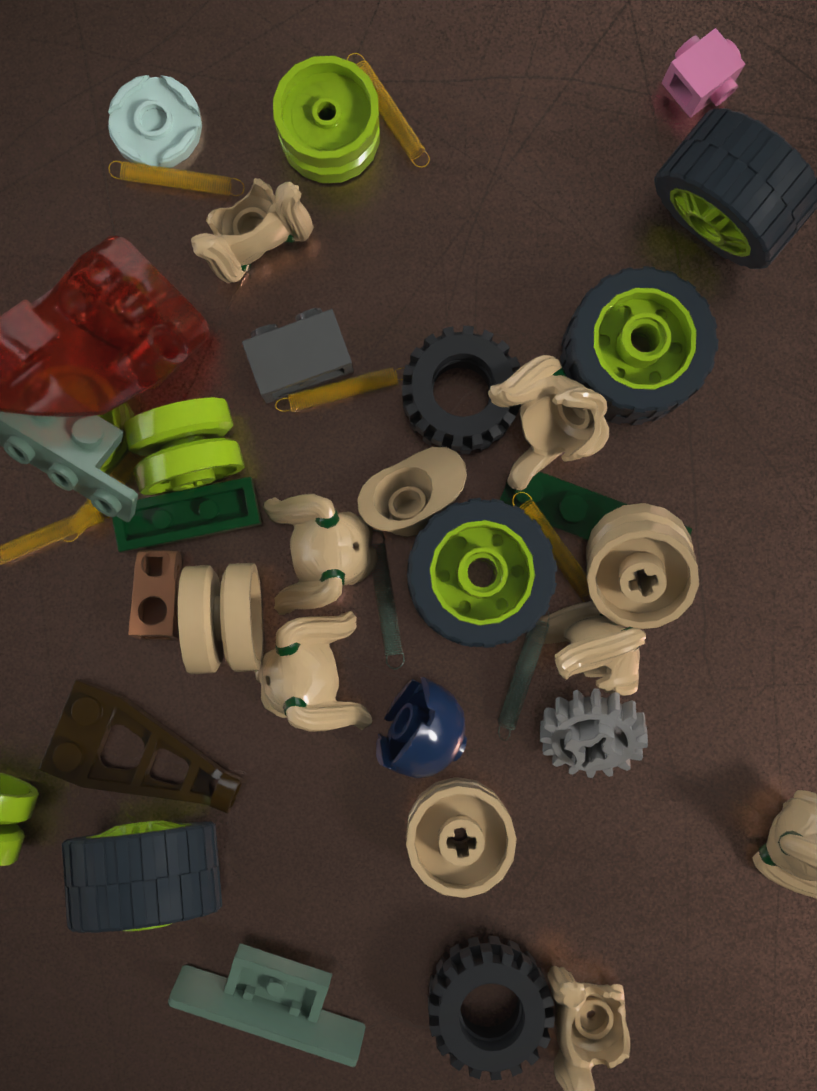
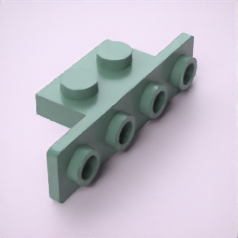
M38 379L7 413L0 410V446L4 448L11 458L21 464L30 463L45 472L49 479L58 487L67 491L73 489L88 498L101 513L110 517L117 516L126 522L132 519L135 515L138 494L99 470L122 442V430Z
M241 943L236 951L228 978L184 965L168 999V1005L172 1008L350 1067L356 1066L366 1028L365 1024L322 1010L332 973Z

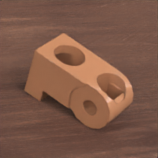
M139 550L137 553L128 635L138 640L180 641L178 629V589L182 571L180 551Z

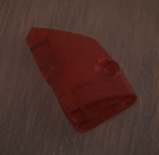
M117 235L109 236L81 255L50 291L33 303L25 299L0 316V411L54 417L104 415L142 392L158 388L206 342L209 337L207 322L195 307L131 242Z

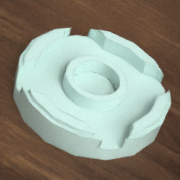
M149 75L135 77L121 86L110 102L108 110L110 115L108 121L109 135L122 156L128 161L137 164L160 166L162 168H172L186 160L199 143L202 121L198 104L188 88L172 77L161 75L162 78H150Z

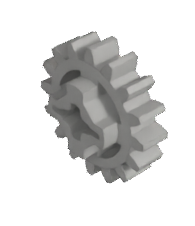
M594 688L591 697H584L579 690L573 691V700L568 701L558 697L556 698L555 709L545 708L544 720L540 721V742H543L542 752L544 755H553L552 765L555 767L565 763L568 764V773L572 775L582 770L586 771L588 778H593L596 771L603 770L610 777L613 776V768L617 766L628 771L631 769L630 759L641 761L643 758L642 748L648 747L644 712H636V703L633 700L621 704L620 693L614 692L608 698L601 697L600 690Z

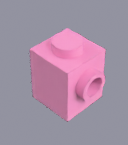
M715 28L702 39L697 35L691 37L675 53L676 59L671 62L662 80V84L691 118L710 102L718 106L738 88L735 81L744 68L745 63L741 59L737 46L731 40L725 39Z

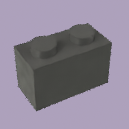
M321 308L304 311L295 317L296 322L280 328H278L277 324L259 327L250 333L251 338L242 341L260 394L266 404L287 397L288 394H295V392L315 387L354 372L352 361L333 309L324 312Z

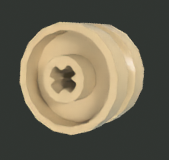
M639 503L623 505L605 514L592 529L586 546L589 595L601 614L617 625L639 629L659 628L678 619L693 603L699 587L698 565L693 551L691 536L681 519L663 507Z
M255 563L229 564L222 575L221 584L217 573L210 565L185 566L182 569L178 589V629L182 659L189 674L216 673L223 660V654H225L226 661L234 672L260 671L263 659L264 628L261 586Z
M453 777L435 782L419 794L409 811L406 847L411 866L423 883L442 895L467 898L486 893L503 880L514 861L517 838L511 816L495 792L477 780ZM457 828H465L467 837L462 841H455L451 838L455 837L454 830Z

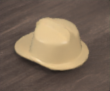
M431 447L420 451L394 466L383 469L371 476L362 486L358 496V512L364 522L376 530L388 531L395 535L406 537L418 535L420 530L426 527L428 520L451 505L463 490L467 477L465 462L456 451L447 447Z

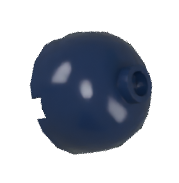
M420 677L421 683L412 679L396 695L384 717V720L388 722L393 721L388 730L387 737L378 734L376 742V758L379 765L396 773L414 778L431 777L444 770L452 761L455 762L461 757L467 743V737L464 735L466 728L462 707L450 691L425 677Z

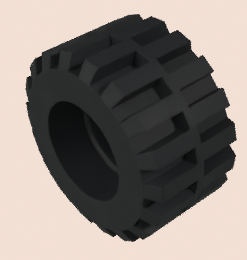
M464 325L462 332H454L452 326L444 328L442 335L437 338L433 333L425 338L424 345L420 349L416 347L411 353L410 362L408 365H405L402 384L403 409L405 416L409 418L410 427L415 433L419 432L423 436L422 441L429 446L435 444L439 447H447L451 450L460 451V455L470 454L471 450L475 449L482 451L489 448L495 440L499 441L512 425L521 407V404L499 407L493 404L489 397L488 404L481 412L472 416L462 417L446 412L437 404L433 395L434 383L447 370L453 368L473 370L482 376L490 390L492 385L501 384L510 378L521 366L516 356L513 358L509 356L510 347L503 340L497 344L492 340L493 333L484 329L482 335L473 333L474 326Z
M478 936L469 938L468 947L461 949L460 945L456 944L450 949L451 957L448 960L441 957L436 964V975H431L429 996H427L431 1035L436 1037V1047L441 1055L449 1054L450 1065L458 1071L464 1065H467L470 1077L480 1079L482 1071H487L490 1073L491 1080H502L501 1071L510 1069L512 1077L523 1072L520 1063L527 1060L532 1066L540 1058L537 1047L541 1046L546 1049L551 1040L548 1028H554L555 1021L551 1006H554L552 996L541 968L537 967L535 959L528 951L524 953L520 951L517 943L508 940L506 945L501 944L498 936H488V943H479ZM485 984L505 986L518 997L516 1009L510 1018L502 1024L493 1027L475 1025L468 1021L460 1011L465 997L475 988Z

